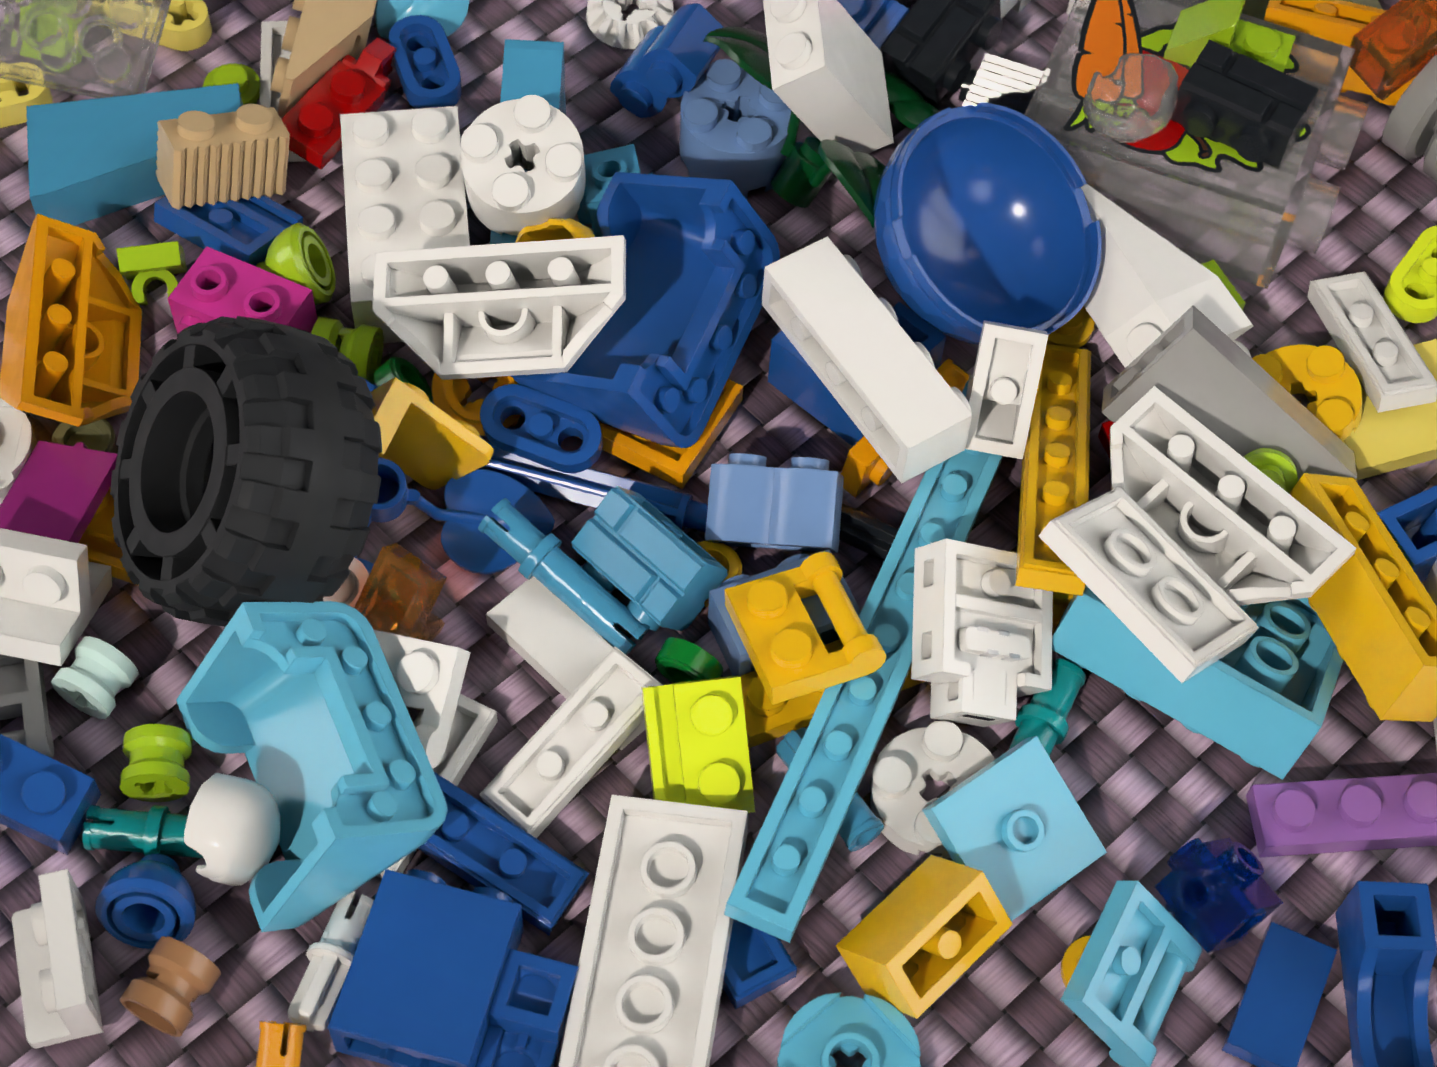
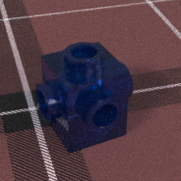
M1200 838L1191 840L1169 858L1167 865L1172 871L1154 886L1167 902L1165 909L1191 936L1196 938L1207 953L1235 946L1283 903L1262 878L1264 869L1258 858L1246 846L1239 842H1233L1230 838L1202 842Z

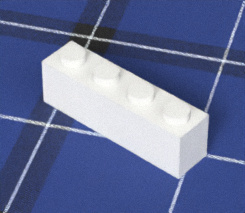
M827 236L765 266L761 305L901 484L965 450L973 416L968 400L958 388L950 387L938 373L926 347L920 342L912 341L899 325L897 315L891 304L886 299L878 298L863 280L861 270L851 256L843 255Z

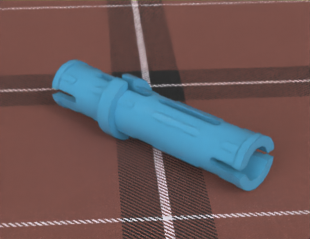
M504 498L499 501L491 511L510 527V530L508 531L495 518H490L488 515L483 518L478 526V530L482 534L485 533L520 564L518 571L526 579L529 580L534 576L613 648L616 646L625 655H628L637 644L618 628V624L637 640H641L650 627L636 620L625 605L559 548L562 541L553 533L545 536L516 510L508 499Z

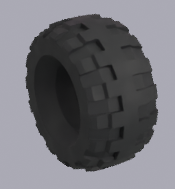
M222 316L207 323H197L183 329L177 334V339H170L152 358L153 364L149 371L140 376L130 397L132 403L126 420L121 422L116 445L119 447L115 470H112L110 495L114 498V517L111 521L114 540L118 547H121L123 553L120 560L133 584L138 585L144 597L156 604L162 605V609L173 617L223 627L227 626L242 602L313 603L314 601H323L324 596H333L349 576L348 568L354 557L362 553L370 532V528L367 526L373 503H378L381 477L378 475V453L382 452L381 430L379 423L374 421L372 409L375 407V403L365 379L357 376L358 371L355 364L345 355L338 352V349L326 338L291 326L243 316H237V318Z

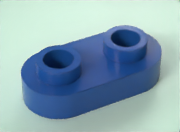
M422 15L408 16L397 21L390 29L389 44L396 48V53L393 55L392 60L408 102L415 109L455 106L462 95L461 74L441 24L433 18Z
M507 384L494 389L486 396L482 403L480 420L485 435L494 446L501 450L563 473H579L587 470L594 465L601 455L603 448L601 428L595 416L588 410L518 384ZM511 415H520L525 418L524 424L518 429L510 430L503 426L506 418ZM570 436H576L583 440L581 447L575 451H565L560 445L565 438Z

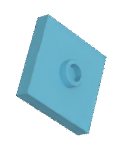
M1037 736L1027 737L922 810L953 862L983 871L1011 921L1107 853Z

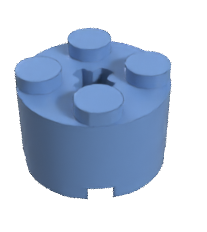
M721 59L712 62L690 92H684L680 109L679 153L681 162L683 160L688 169L689 177L732 180L743 196L748 197L749 190L764 186L765 192L773 189L771 180L786 159V156L781 154L780 151L788 135L787 127L791 109L772 89L758 82L732 60Z

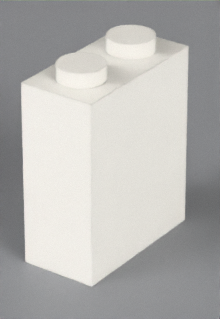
M763 0L772 90L821 142L824 139L834 140L844 146H848L853 152H864L867 154L894 143L882 52L838 0Z

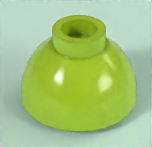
M295 223L284 229L269 246L265 261L258 263L256 267L312 289L315 305L329 302L335 290L336 279L332 260L323 241L313 229L302 223Z

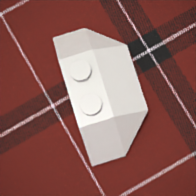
M624 235L375 252L373 312L442 380L567 373L626 300V239Z
M1155 386L1110 427L1111 490L1117 487L1122 488L1238 606L1311 597L1355 554L1356 547Z

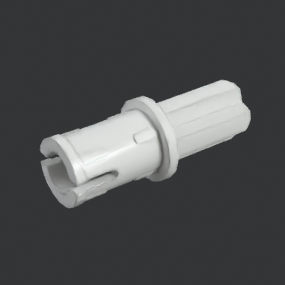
M354 891L338 901L320 941L311 944L307 950L306 956L310 963L288 1009L289 1020L293 1023L306 1024L307 1031H323L328 1027L374 902L373 899L364 894L361 895L357 907L352 905L356 897Z

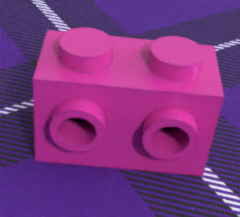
M207 246L167 298L177 334L189 326L197 323H207L222 316L256 318L311 333L318 319L312 289Z

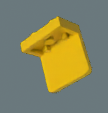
M395 377L370 392L375 403V407L372 409L374 421L379 423L381 430L382 452L378 453V458L382 457L395 462L406 475L422 486L437 490L447 485L451 478L457 480L490 462L494 449L480 438L479 432L470 424L452 418L429 401L427 394L417 386L402 382Z

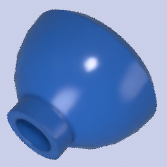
M149 854L140 861L119 869L106 881L96 899L95 912L102 927L114 938L133 947L153 949L162 936L171 937L179 941H183L188 937L194 927L196 904L193 890L180 872L178 864L166 855Z

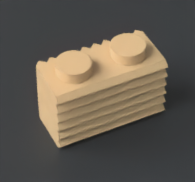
M245 104L240 106L235 112L210 115L202 111H187L182 113L177 119L160 120L157 122L159 131H157L158 150L156 154L158 160H156L157 170L155 171L157 180L171 207L180 210L183 206L192 208L194 204L203 207L206 202L215 205L217 201L226 204L229 199L237 202L240 198L249 200L253 196L260 199L262 195L272 197L276 193L282 196L286 192L290 133L274 107L267 108L259 104Z

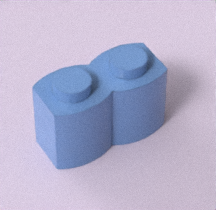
M731 453L729 454L728 464H711L705 532L706 541L724 543L733 547L822 552L829 549L831 553H838L844 477L838 471L829 470V460L793 457L791 458V468L766 467L767 457Z

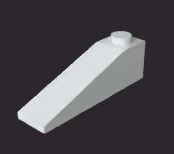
M1088 184L1081 187L1092 222H1100L1102 243L1099 273L1095 286L1084 307L1125 368L1193 305L1232 341L1254 327L1216 274Z

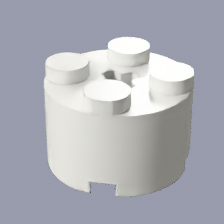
M527 95L520 99L504 101L488 108L465 129L461 136V167L470 206L483 225L501 235L503 232L518 236L524 227L543 224L549 218H575L585 191L584 151L579 132L564 113L549 105L544 98L538 95Z

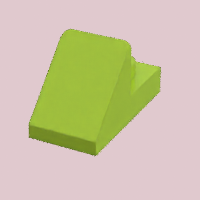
M1208 0L1181 10L1167 45L1164 59L1192 67L1208 41L1212 40L1232 49L1238 54H1243L1284 72L1296 36L1241 20L1240 16L1246 0Z

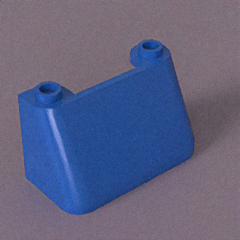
M615 172L598 205L597 222L603 236L624 235L626 239V300L567 373L517 375L511 377L519 385L588 410L595 416L597 421L660 445L689 448L702 435L762 308L765 266L780 260L779 246L773 233L732 180Z

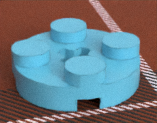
M841 992L819 996L805 1004L795 1013L785 1028L776 1067H836L837 1063L832 1055L840 1050L848 1057L857 1052L864 1055L866 1060L862 1067H921L919 1059L921 1052L918 1037L905 1016L890 1003L864 994L863 999L855 996L840 997Z

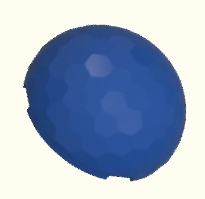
M983 102L976 106L967 105L946 108L924 119L900 142L881 176L874 205V228L876 245L886 275L895 291L919 318L943 334L955 339L979 345L984 320L1046 331L1049 335L1070 321L1082 309L1095 286L1099 273L1102 249L1101 229L1099 221L1092 222L1086 198L1081 189L1087 182L1073 158L1060 142L1041 125L1018 111Z

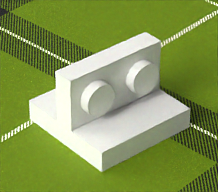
M0 528V654L62 666L112 587L111 566L88 562V548L85 544Z

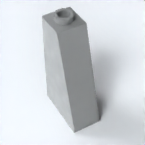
M1194 305L1104 387L1101 412L1113 422L1122 417L1155 386L1242 457L1259 448H1271L1286 454L1293 461L1297 469L1298 481L1304 473L1358 478L1354 451Z

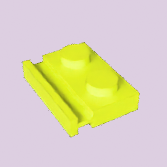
M730 676L641 687L653 800L748 811V813L755 812L741 677Z

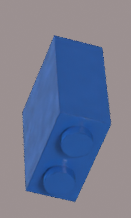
M386 869L328 1025L335 1051L392 1067H476L489 1027L488 1013L509 949L518 950L524 932L521 905L513 903L511 897L496 889L476 887L471 892L448 886L442 878L428 871L411 869L406 874Z

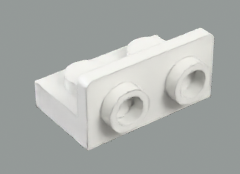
M68 869L38 875L42 902L31 904V908L16 911L12 915L26 1039L32 1048H41L103 1033L85 901Z

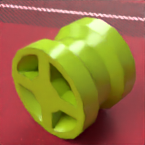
M144 724L133 727L125 732L122 751L129 760L128 766L122 770L120 775L119 788L122 793L130 798L145 802H169L187 795L190 790L191 776L188 770L184 768V761L192 753L193 739L190 733L182 728L166 724Z

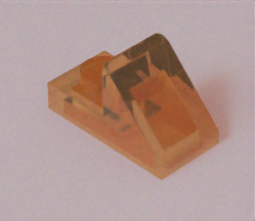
M397 543L386 545L381 548L354 608L367 618L373 630L432 642L445 624L440 618L432 614L431 611L447 577Z

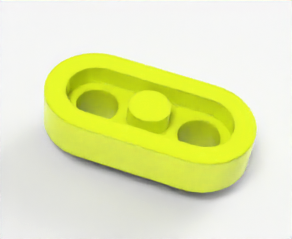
M1437 226L1427 228L1420 234L1391 274L1384 290V301L1396 317L1407 322L1425 323L1437 317Z

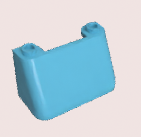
M314 601L313 603L242 602L176 701L191 737L202 747L215 753H245L255 782L264 786L272 794L278 805L280 813L279 845L285 860L265 864L252 878L249 887L250 902L261 932L293 929L306 924L425 844L445 821L447 805L375 632L364 615L345 603L334 601Z

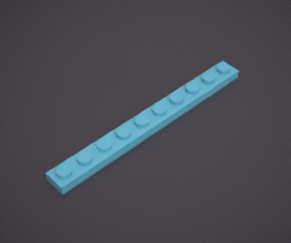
M968 381L962 391L965 397L967 394ZM965 449L925 472L859 615L867 633L876 636L886 653L885 663L877 671L867 676L825 688L730 894L724 915L790 943L912 666L915 548L946 538L961 542L967 541L1004 456Z

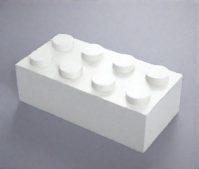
M458 106L340 114L350 301L355 329L362 324L381 327L384 343L403 341L372 310L375 252L470 246L465 183L460 159L461 139Z

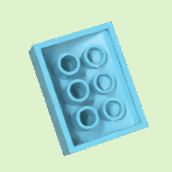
M1086 585L1083 596L1073 595L1052 635V650L1064 656L1068 661L1080 668L1089 670L1121 688L1131 698L1144 701L1181 722L1188 730L1202 734L1236 753L1248 764L1262 768L1282 780L1322 727L1343 663V659L1338 654L1332 638L1317 613L1310 607L1308 598L1239 606L1259 628L1244 644L1184 683H1181Z

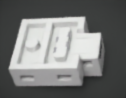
M947 538L915 548L911 679L931 682V719L981 727L1016 720L1017 697L1052 690L1053 591L1015 586L1017 553Z

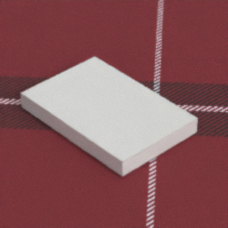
M1117 487L1052 519L1039 534V537L1181 683H1184L1244 644L1259 628L1122 488Z

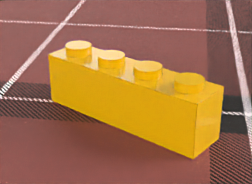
M1304 473L1289 494L1356 547L1355 554L1311 597H1308L1310 607L1317 613L1336 645L1338 654L1348 665L1364 692L1369 706L1376 712L1380 720L1432 722L1437 717L1436 604L1355 478Z

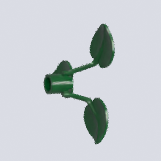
M734 26L719 28L706 35L702 42H710L720 47L749 75L764 86L772 89L767 35L753 29ZM884 70L889 110L901 123L910 129H914L924 119L940 112L936 107L926 102L925 98L911 84L899 76ZM791 110L787 127L788 135L780 151L781 154L786 156V159L771 180L772 188L780 197L792 205L807 208L833 172L862 210L872 228H874L875 199L880 179L886 166L873 156L864 152H853L848 146H844L834 140L824 139L821 142L817 138L807 137L804 142H796L800 119Z

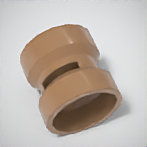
M162 936L148 955L150 967L146 971L147 977L133 979L119 1000L129 1012L151 1027L168 1035L180 1037L194 1017L190 1003H194L198 996L208 994L220 977L221 972L211 960L191 946L171 937Z

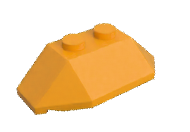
M38 213L33 220L7 303L0 373V398L17 410L77 427L128 412L132 403L130 397L139 380L142 309L133 298L132 292L120 272L103 254L105 247L96 232Z

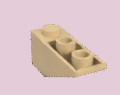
M294 0L292 9L301 11V17L289 16L281 48L290 51L291 55L289 59L278 56L270 88L271 91L281 93L277 110L281 118L336 62L342 61L343 57L348 54L356 59L359 58L366 47L377 0Z

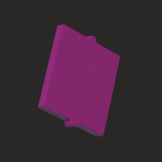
M39 440L0 505V528L79 543L111 487L112 470H115L117 454L88 449L83 442L69 446Z

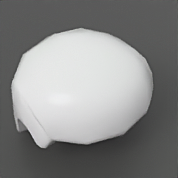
M215 773L200 786L190 806L184 831L185 844L200 853L206 862V865L197 866L196 873L209 878L211 881L230 886L245 884L265 864H269L279 844L280 813L275 799L264 786L245 778Z

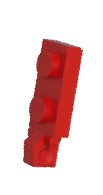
M377 37L363 49L358 60L348 54L343 57L342 61L336 62L281 119L290 133L289 150L319 169H323L342 149L340 114L376 112L384 104L385 93L390 88L391 79L387 78V76L393 70L391 63L393 55L396 53V48Z

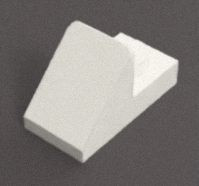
M984 320L973 375H969L966 399L969 402L973 416L965 449L1023 459L1048 340V333L1046 331Z

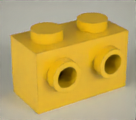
M930 855L835 946L865 994L881 998L900 1012L917 1019L1013 923L983 871Z

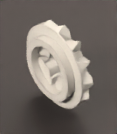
M588 0L587 24L594 36L603 43L620 49H635L648 31L657 26L667 24L674 14L673 0ZM629 5H637L638 9H635L631 15H628L626 21H623L622 10H626Z

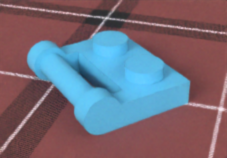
M1117 881L1063 993L1061 1001L1110 1047L1109 1056L1122 1067H1151L1157 1054V1049L1153 1042L1184 973L1195 969L1202 953V947L1139 881Z

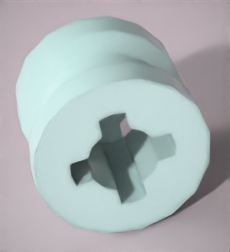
M84 636L74 650L75 661L70 667L60 668L51 680V684L62 698L78 710L98 719H107L116 707L114 697L117 692L122 688H129L139 675V672L134 663L112 645L95 637Z

